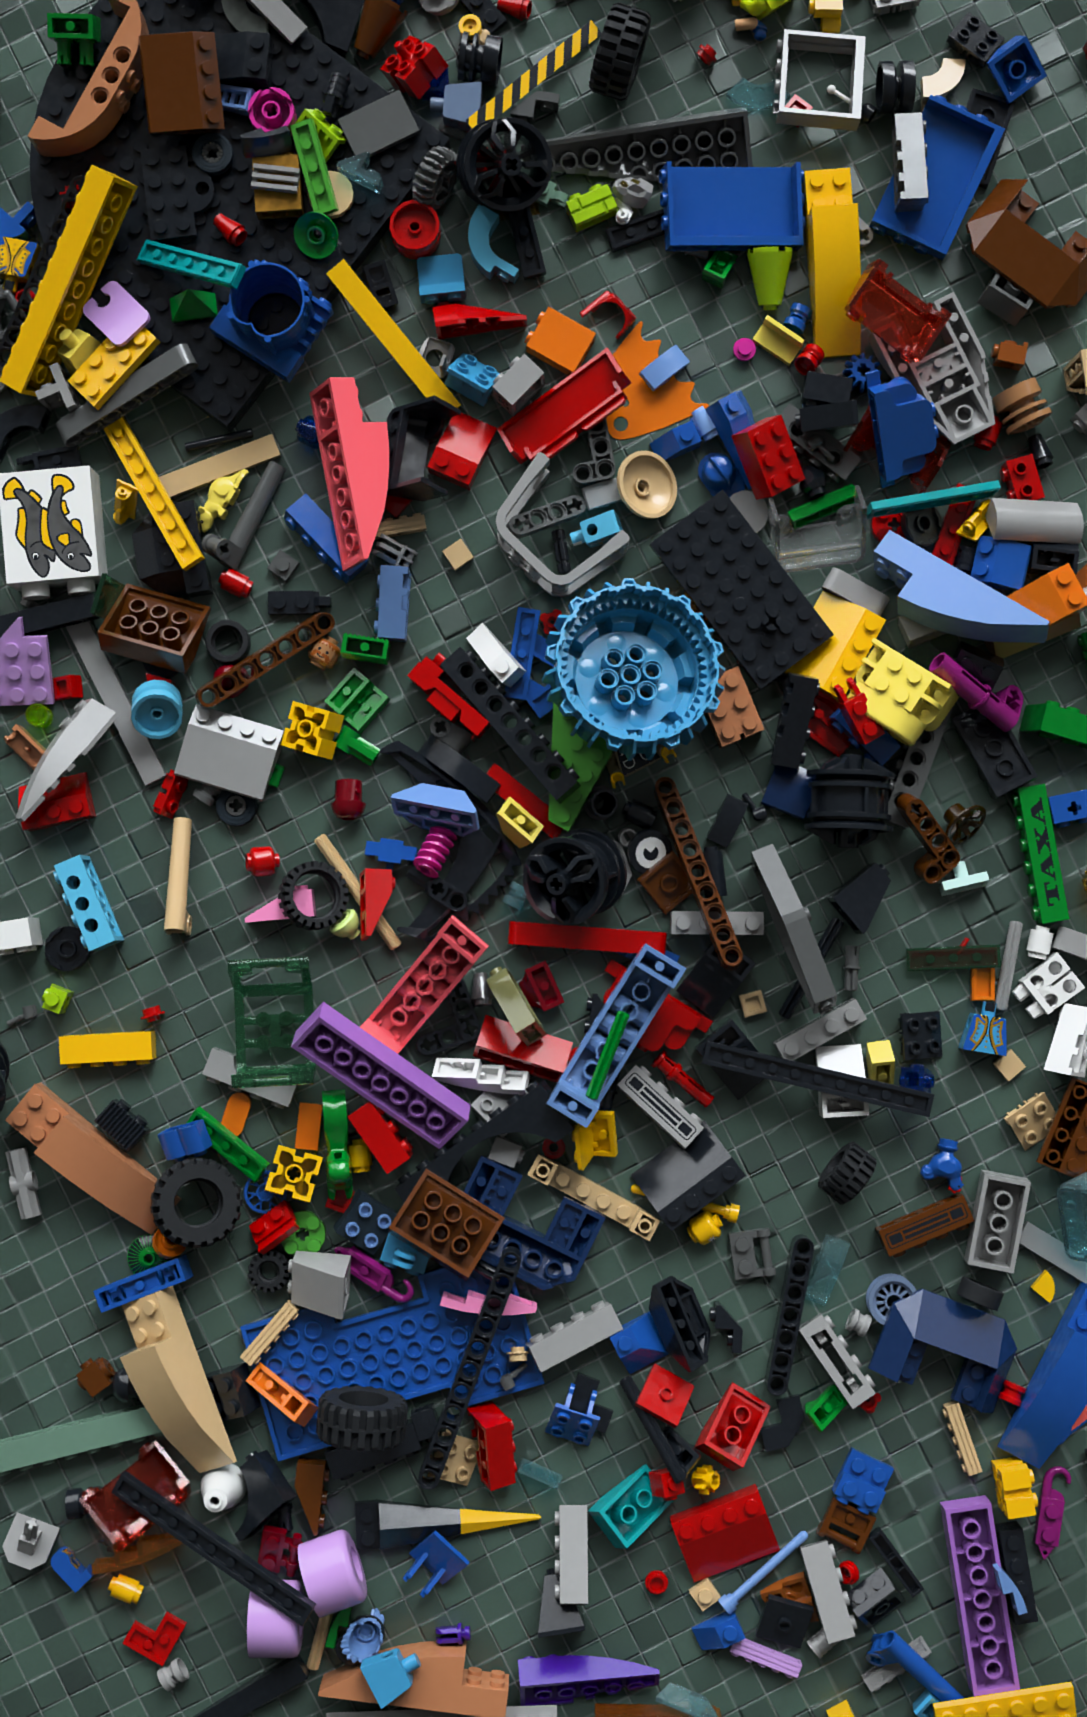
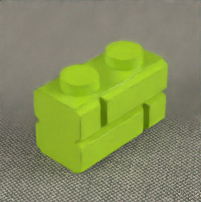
M596 184L589 188V192L583 195L575 193L568 198L565 204L566 212L576 233L614 217L618 212V206L608 184L603 186Z

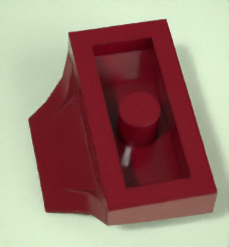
M546 960L525 969V975L519 985L531 1006L547 1011L564 1003V999Z

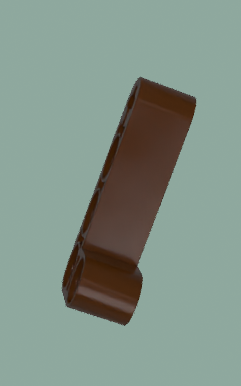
M909 793L902 794L896 802L897 810L927 851L915 863L914 872L924 881L930 884L936 883L959 864L960 854L924 802Z

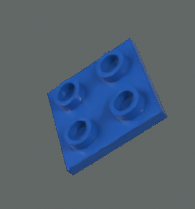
M570 1383L564 1405L555 1404L545 1432L555 1437L574 1441L576 1444L589 1446L600 1421L599 1416L592 1414L597 1391L592 1390L586 1413H580L569 1409L575 1384Z
M435 1530L409 1552L415 1561L402 1579L405 1582L411 1579L421 1564L427 1567L433 1575L419 1594L424 1598L438 1581L443 1585L468 1566L469 1561Z

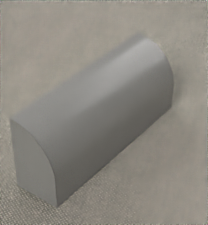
M991 498L985 513L993 539L1080 544L1082 540L1084 521L1078 503Z

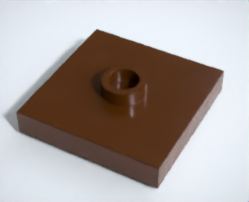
M670 851L637 878V881L665 915L693 893L680 859L673 851Z

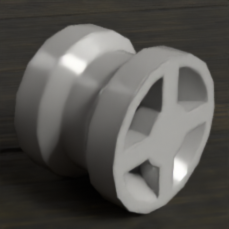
M854 1308L847 1318L845 1329L848 1331L854 1330L857 1332V1335L864 1337L870 1327L872 1316L868 1314L863 1315L858 1309Z

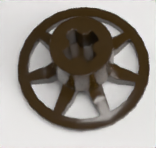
M956 803L947 809L943 816V819L949 824L945 834L949 839L950 836H953V839L950 840L953 845L965 842L981 828L986 818L985 808L975 805L965 809L960 803ZM970 826L975 828L971 833L968 829ZM961 832H963L965 835V837L962 839H960Z

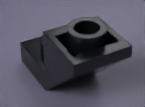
M714 1301V1307H710L709 1320L713 1322L716 1329H731V1332L727 1331V1346H730L732 1353H742L743 1329L741 1325L719 1301Z

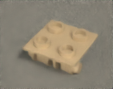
M1045 1092L1035 1093L1033 1097L1027 1100L1028 1103L1023 1101V1106L1017 1105L1018 1109L1015 1108L1011 1112H1007V1116L1004 1117L1005 1122L1011 1126L1025 1151L1047 1136L1056 1115Z
M446 1429L445 1432H442L443 1436H449L452 1434L448 1429ZM456 1435L442 1472L441 1480L468 1486L477 1463L475 1451L479 1450L477 1440ZM437 1450L434 1453V1457L440 1458L443 1456V1453ZM428 1472L427 1476L435 1477L433 1473Z

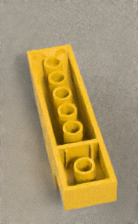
M850 168L804 171V181L801 185L802 193L805 194L803 212L806 218L805 238L811 310L813 311V342L822 348L825 354L824 358L860 356L861 262L858 203H853Z

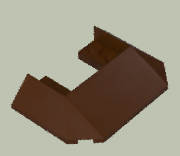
M1001 179L966 224L967 233H970L972 241L970 245L972 254L1045 309L1066 305V308L1075 307L1087 292V239L1075 231L1060 250L1025 223L1039 205L1037 201L1022 191L1029 179Z

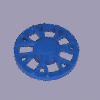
M265 1170L262 1175L264 1183L260 1185L257 1182L251 1183L252 1180L250 1178L245 1184V1201L255 1212L265 1214L271 1210V1205L276 1206L271 1200L274 1195L279 1197L281 1202L286 1200V1190H284L283 1198L278 1194L264 1191L269 1173H276L274 1171ZM248 1186H256V1193L248 1192ZM257 1195L260 1201L253 1205L250 1199ZM262 1201H269V1210H262Z

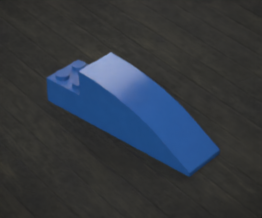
M1081 1281L1026 1388L1025 1394L1021 1398V1405L1017 1406L998 1444L999 1448L1038 1469L1041 1468L1064 1439L1087 1405V1284Z

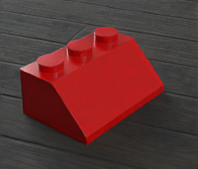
M87 772L59 778L61 780L56 788L50 793L45 792L43 794L46 797L45 800L24 822H21L22 829L30 832L96 817ZM27 785L19 787L18 809Z

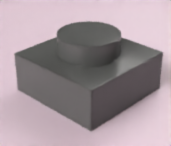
M280 549L267 568L287 582L300 563Z

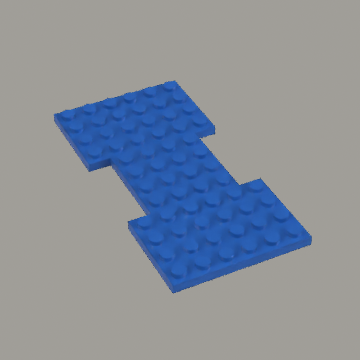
M441 1267L424 1272V1275H418L423 1297L406 1303H400L336 1322L334 1317L307 1308H300L297 1318L294 1321L291 1319L288 1322L290 1326L285 1331L282 1330L279 1333L280 1337L275 1343L273 1341L270 1343L269 1346L271 1348L266 1354L263 1352L260 1355L261 1359L259 1362L263 1363L302 1393L317 1407L319 1398L325 1391L336 1387L342 1388V1386L383 1388L402 1395L405 1400L445 1388H451L478 1314L440 1306L443 1292L446 1291L466 1298L468 1290L486 1295L491 1280L473 1270L466 1282L449 1270ZM502 1276L497 1283L499 1285H506L509 1283V1280ZM515 1281L510 1294L520 1297ZM525 1314L501 1316L468 1406L544 1384L542 1372L537 1369L526 1346L530 1342L531 1333ZM273 1317L240 1327L246 1349ZM483 1320L480 1323L485 1329L492 1327V1323L489 1320ZM475 1342L472 1344V1347L475 1350H482L484 1345L481 1342ZM511 1347H524V1350L529 1352L527 1354V1361H523L528 1367L513 1378L515 1386L505 1391L500 1383V1378L507 1373H511L523 1363L509 1362V1355H506V1353L511 1352ZM254 1363L252 1364V1371L255 1369L258 1363L256 1365ZM466 1364L464 1369L472 1372L476 1370V1367L473 1364ZM463 1385L456 1387L459 1393H466L468 1391ZM259 1393L278 1461L332 1446L321 1441L316 1433L318 1410L306 1426L303 1427L291 1420Z

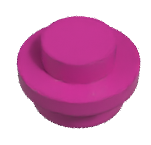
M748 338L737 340L733 347L734 356L740 361H749L756 352L754 342Z

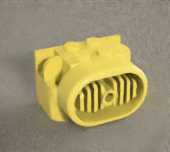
M873 638L871 642L875 647L867 658L864 657L861 660L863 664L856 674V685L861 693H865L868 699L865 715L881 725L883 730H886L894 739L907 746H913L924 730L934 731L941 725L959 697L951 684ZM850 691V693L848 694L847 698H850V697H853V696H854V695L851 693V691Z

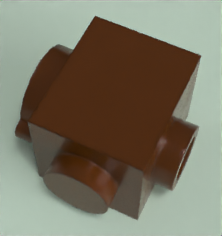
M98 1357L94 1361L90 1358L79 1366L82 1370L76 1375L79 1386L83 1390H87L93 1398L113 1382L115 1370L110 1362L103 1357Z

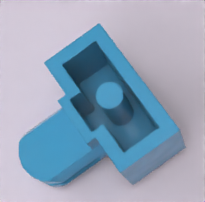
M388 1233L380 1260L384 1261L385 1266L395 1269L399 1266L405 1268V1272L418 1276L419 1273L424 1275L429 1259L390 1233Z

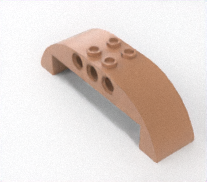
M109 0L115 15L123 18V21L64 128L62 129L40 116L36 119L28 134V138L40 155L48 157L70 156L92 148L114 129L122 114L128 111L130 100L133 94L139 91L143 78L138 36L149 35L145 18L137 0Z

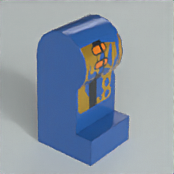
M67 1546L60 1547L50 1561L53 1570L75 1593L96 1572V1569L91 1564L85 1568L75 1558L74 1551Z

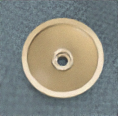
M637 451L626 457L621 463L617 474V487L626 507L635 515L645 519H656L668 513L677 497V482L669 464L661 456L650 451Z

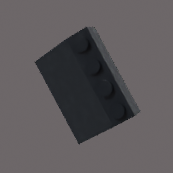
M705 1120L701 1123L704 1129L685 1149H682L674 1142L631 1174L671 1231L746 1176Z

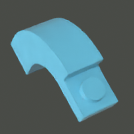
M479 204L471 217L468 229L469 249L474 264L490 280L494 273H497V277L507 283L510 281L515 284L519 277V269L499 258L489 245L490 238L499 224V215Z

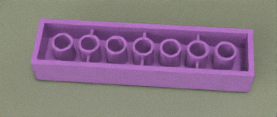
M322 1002L296 1030L291 1045L293 1049L438 1149H441L468 1122L470 1104L325 1002Z
M985 1495L940 1502L968 1687L974 1697L1020 1690L1006 1595H1003L998 1588L992 1564L997 1563L1001 1567L991 1502Z

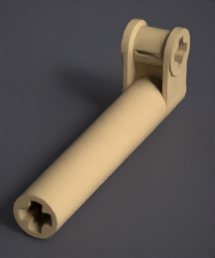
M185 817L174 818L164 922V931L167 935L172 933L191 935L192 916L186 910L192 820Z

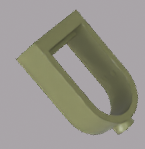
M502 967L494 968L489 973L491 977L486 979L513 1030L529 1046L547 1035L510 971L507 968L502 969Z

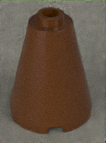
M364 0L354 48L357 50L356 55L367 61L369 58L374 59L407 18L408 12L406 10L404 13L400 12L401 6L392 0Z

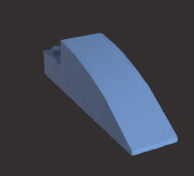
M889 530L874 550V570L883 579L889 578L902 589L897 596L899 615L929 628L964 638L988 642L1044 643L1046 641L1050 621L893 531Z

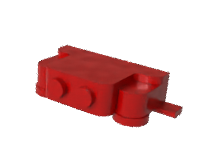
M613 959L610 960L604 970L616 977L604 994V1004L627 969ZM668 994L636 1047L644 1052L647 1050L657 1051L664 1043L669 1049H679L685 1044L695 1027L706 1033L713 1021Z

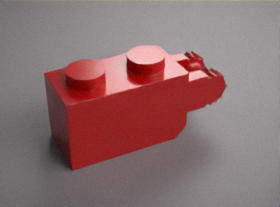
M850 677L846 679L851 693L854 695L853 697L847 698L839 684L835 685L833 689L840 701L838 707L858 744L866 745L885 734L881 725L865 715L868 699L864 692H860L855 681Z

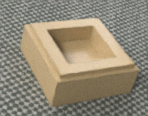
M459 539L442 551L455 571L474 559L462 539Z
M761 990L738 996L744 1018L767 1012Z
M1012 1049L1007 1050L1006 1056H1000L992 1063L1007 1081H1010L1026 1067Z

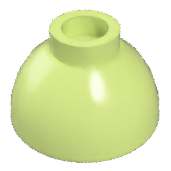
M347 909L342 913L343 916L330 926V932L338 937H348L352 940L360 933L358 928L359 918L354 909Z

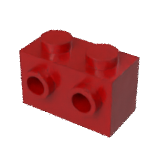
M1033 454L1008 460L1001 466L1000 476L1002 481L1006 482L1008 488L1006 492L1007 499L1041 501L1045 498Z

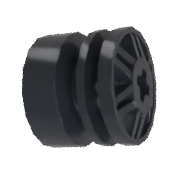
M464 31L461 42L458 45L456 59L458 81L465 82L466 74L469 72V83L474 82L476 74L481 73L482 85L497 87L502 60L503 37L487 35L484 45H481L479 33L474 34L473 43H470V32Z

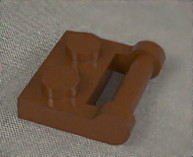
M833 1496L822 1521L817 1527L816 1534L837 1541L851 1548L852 1552L859 1555L877 1518L873 1514L869 1513L867 1515L859 1511L852 1504L846 1505ZM833 1523L858 1535L857 1539L854 1540L829 1528L830 1524Z

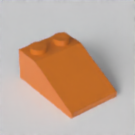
M1069 563L1006 596L1050 621L1049 627L1087 608V596Z

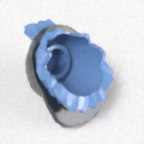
M378 1608L371 1609V1614L357 1616L335 1643V1653L346 1665H360L363 1659L378 1654L385 1637L384 1615L380 1614Z

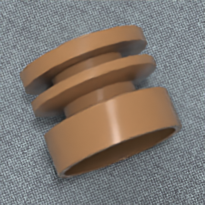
M1035 377L1004 390L992 399L997 414L1006 412L1010 414L1002 421V424L1008 425L1014 422V424L1006 429L1009 436L1034 428L1052 414L1049 407L1039 410L1047 404L1046 399L1034 400L1042 392Z

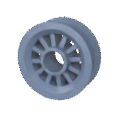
M893 1273L883 1274L874 1279L869 1285L866 1292V1305L871 1315L880 1324L884 1325L891 1308L887 1304L888 1298L896 1295L898 1299H904L913 1295L917 1290L901 1275Z

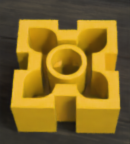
M293 701L288 719L292 720L290 729L285 728L280 745L332 760L337 742L333 741L335 732L340 733L344 715Z
M278 1145L272 1163L278 1165L276 1173H269L264 1191L283 1195L284 1190L293 1192L292 1199L310 1203L315 1184L310 1183L311 1176H318L323 1157L305 1152L302 1158L295 1156L296 1149ZM297 1168V1173H300V1177H296L294 1181L290 1180L287 1171Z
M1018 1457L991 1460L993 1477L996 1483L995 1490L998 1507L1001 1511H1004L1008 1520L1035 1516V1507H1038V1499L1036 1493L1031 1491L1032 1484L1035 1483L1032 1469H1029L1027 1464L1023 1463Z

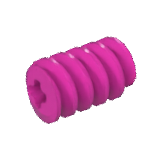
M431 827L429 834L425 837V842L422 843L421 849L413 861L415 868L430 878H437L438 873L436 871L442 870L440 863L446 862L444 856L450 854L447 848H453L454 844L452 841H456L457 836L445 827Z

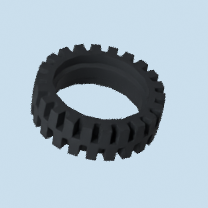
M305 862L294 867L282 879L283 883L279 886L281 891L278 894V899H281L279 905L280 909H284V916L290 918L288 920L290 923H295L296 927L304 928V930H320L331 926L343 916L342 913L347 909L346 903L349 902V897L346 896L349 890L345 888V879L340 877L342 874L339 871H334L335 867L332 865L327 866L325 862ZM306 874H317L324 877L333 889L334 903L332 909L321 918H311L304 915L297 909L293 900L295 883Z

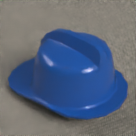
M719 452L710 453L700 461L698 475L712 496L723 490L730 498L734 493L745 489V482L737 467L725 454Z

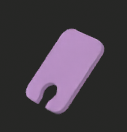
M110 281L100 289L106 296H110L109 304L105 307H98V303L91 298L84 305L83 313L116 346L122 347L149 323L150 315L118 282Z

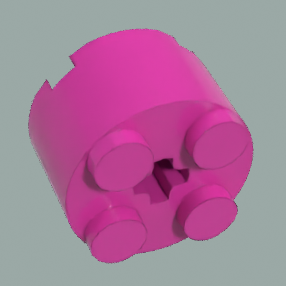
M269 87V89L263 91L261 89L249 101L248 115L253 130L262 128L266 133L287 126L292 136L290 125L296 123L297 114L290 96L285 91L276 87Z

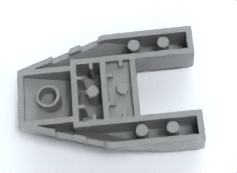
M952 292L934 301L929 308V312L946 347L913 362L893 322L873 331L868 341L878 361L891 379L896 377L908 379L916 388L917 394L922 395L930 403H934L936 409V416H933L934 424L955 445L995 425L992 398L989 393V378L984 359L985 352L955 293Z

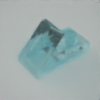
M367 151L338 161L336 167L339 173L380 194L383 188L381 175L375 170H366L371 161L370 152Z

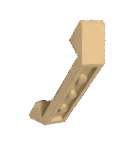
M537 1155L527 1174L547 1186L549 1184L629 1228V1231L648 1241L651 1240L660 1223L658 1218L638 1205L559 1162L542 1155Z

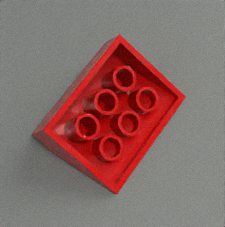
M756 1484L670 1516L671 1525L694 1582L780 1550Z

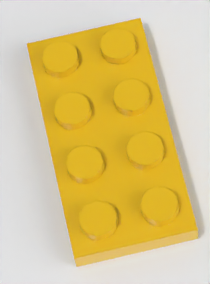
M145 327L122 347L116 346L107 337L67 381L99 410L160 344V341Z

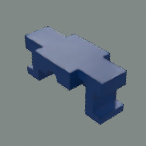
M381 838L380 842L366 841L365 855L371 857L378 856V861L385 862L386 869H392L393 872L394 864L401 865L402 860L413 862L415 857H417L418 849L417 847L404 846V841Z

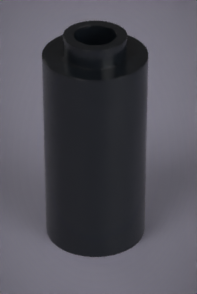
M717 846L703 848V855L720 896H728L722 850H717ZM704 890L705 898L712 897V893L709 890Z

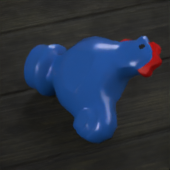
M940 1138L939 1144H937L940 1152L935 1154L930 1159V1162L921 1168L920 1174L925 1180H932L936 1177L946 1178L949 1184L948 1190L955 1194L960 1192L961 1187L964 1186L961 1177V1163L953 1154L958 1150V1141Z

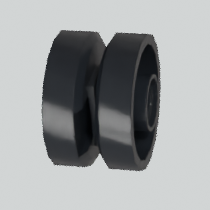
M879 61L875 87L878 114L891 113L894 107H896L898 113H911L916 93L914 61H899L897 67H895L893 61Z

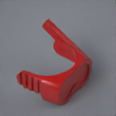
M605 291L582 310L580 315L583 318L590 312H595L605 302L618 304L625 315L624 326L615 337L618 340L626 333L625 331L628 330V327L634 323L636 316L616 294Z

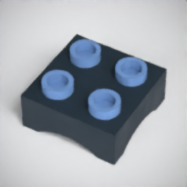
M358 1189L350 1205L334 1224L333 1228L337 1234L374 1255L388 1235V1228L398 1213L361 1189Z

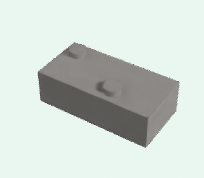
M981 1169L972 1214L974 1221L970 1224L964 1260L968 1265L1014 1274L1031 1182L1027 1178Z

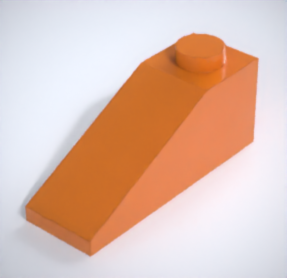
M261 1362L258 1363L246 1379L247 1383L291 1420L303 1427L306 1426L318 1410L314 1403Z

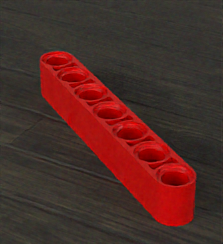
M509 921L508 944L637 954L646 943L664 955L666 952L667 933Z

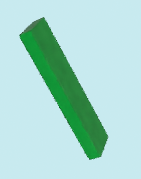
M200 1106L196 1108L187 1123L203 1119L212 1142L211 1147L256 1183L270 1163Z

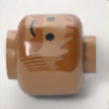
M328 635L325 639L319 638L308 651L309 662L324 671L326 668H333L341 653V649L337 646L339 642Z

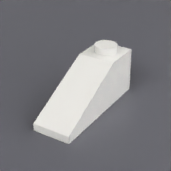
M481 623L466 638L487 667L501 683L511 688L527 672L484 623Z

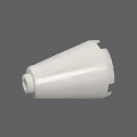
M234 1464L206 1471L200 1484L204 1505L211 1512H220L236 1506L243 1499L247 1487L240 1468Z

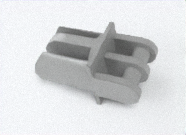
M381 533L379 538L396 547V549L385 543L377 542L376 547L388 553L391 557L373 549L372 554L388 562L391 566H401L399 565L400 560L404 561L402 564L404 567L412 565V559L418 553L407 547V545H402ZM405 551L408 552L406 557L403 556Z

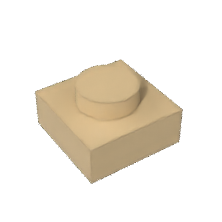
M709 1578L701 1580L689 1589V1593L702 1611L713 1605L721 1597Z

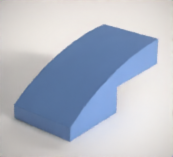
M674 345L645 367L639 375L651 390L655 391L668 382L673 375L687 367L690 361L679 347Z
M997 1563L992 1564L1000 1591L1003 1595L1010 1594L1013 1608L1018 1615L1028 1613L1024 1600L1013 1581Z

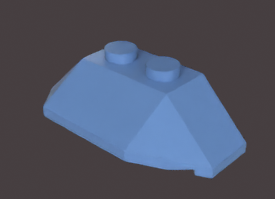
M421 783L394 793L390 797L394 814L404 817L408 822L422 829L430 830L433 826H441L451 830L455 835L464 837L480 828L477 810L465 791Z

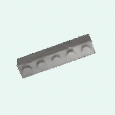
M922 1636L908 1644L923 1659H926L932 1653ZM898 1663L883 1667L874 1666L861 1676L869 1690L873 1692L879 1690L883 1684L890 1683L895 1676L902 1675L906 1670Z

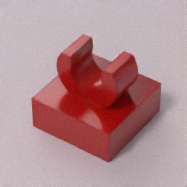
M440 652L433 660L427 656L422 660L421 664L439 679L445 674L440 668V664L446 658Z

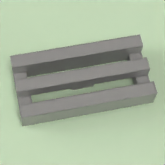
M253 163L252 189L298 194L300 168ZM259 172H268V173H277V174H285V175H294L295 177L282 176V175H273V174H265V173H259ZM258 179L294 183V186L258 182Z

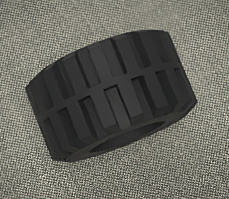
M854 1141L843 1146L826 1165L819 1178L818 1187L840 1205H843L852 1200L867 1184L874 1173L877 1159Z

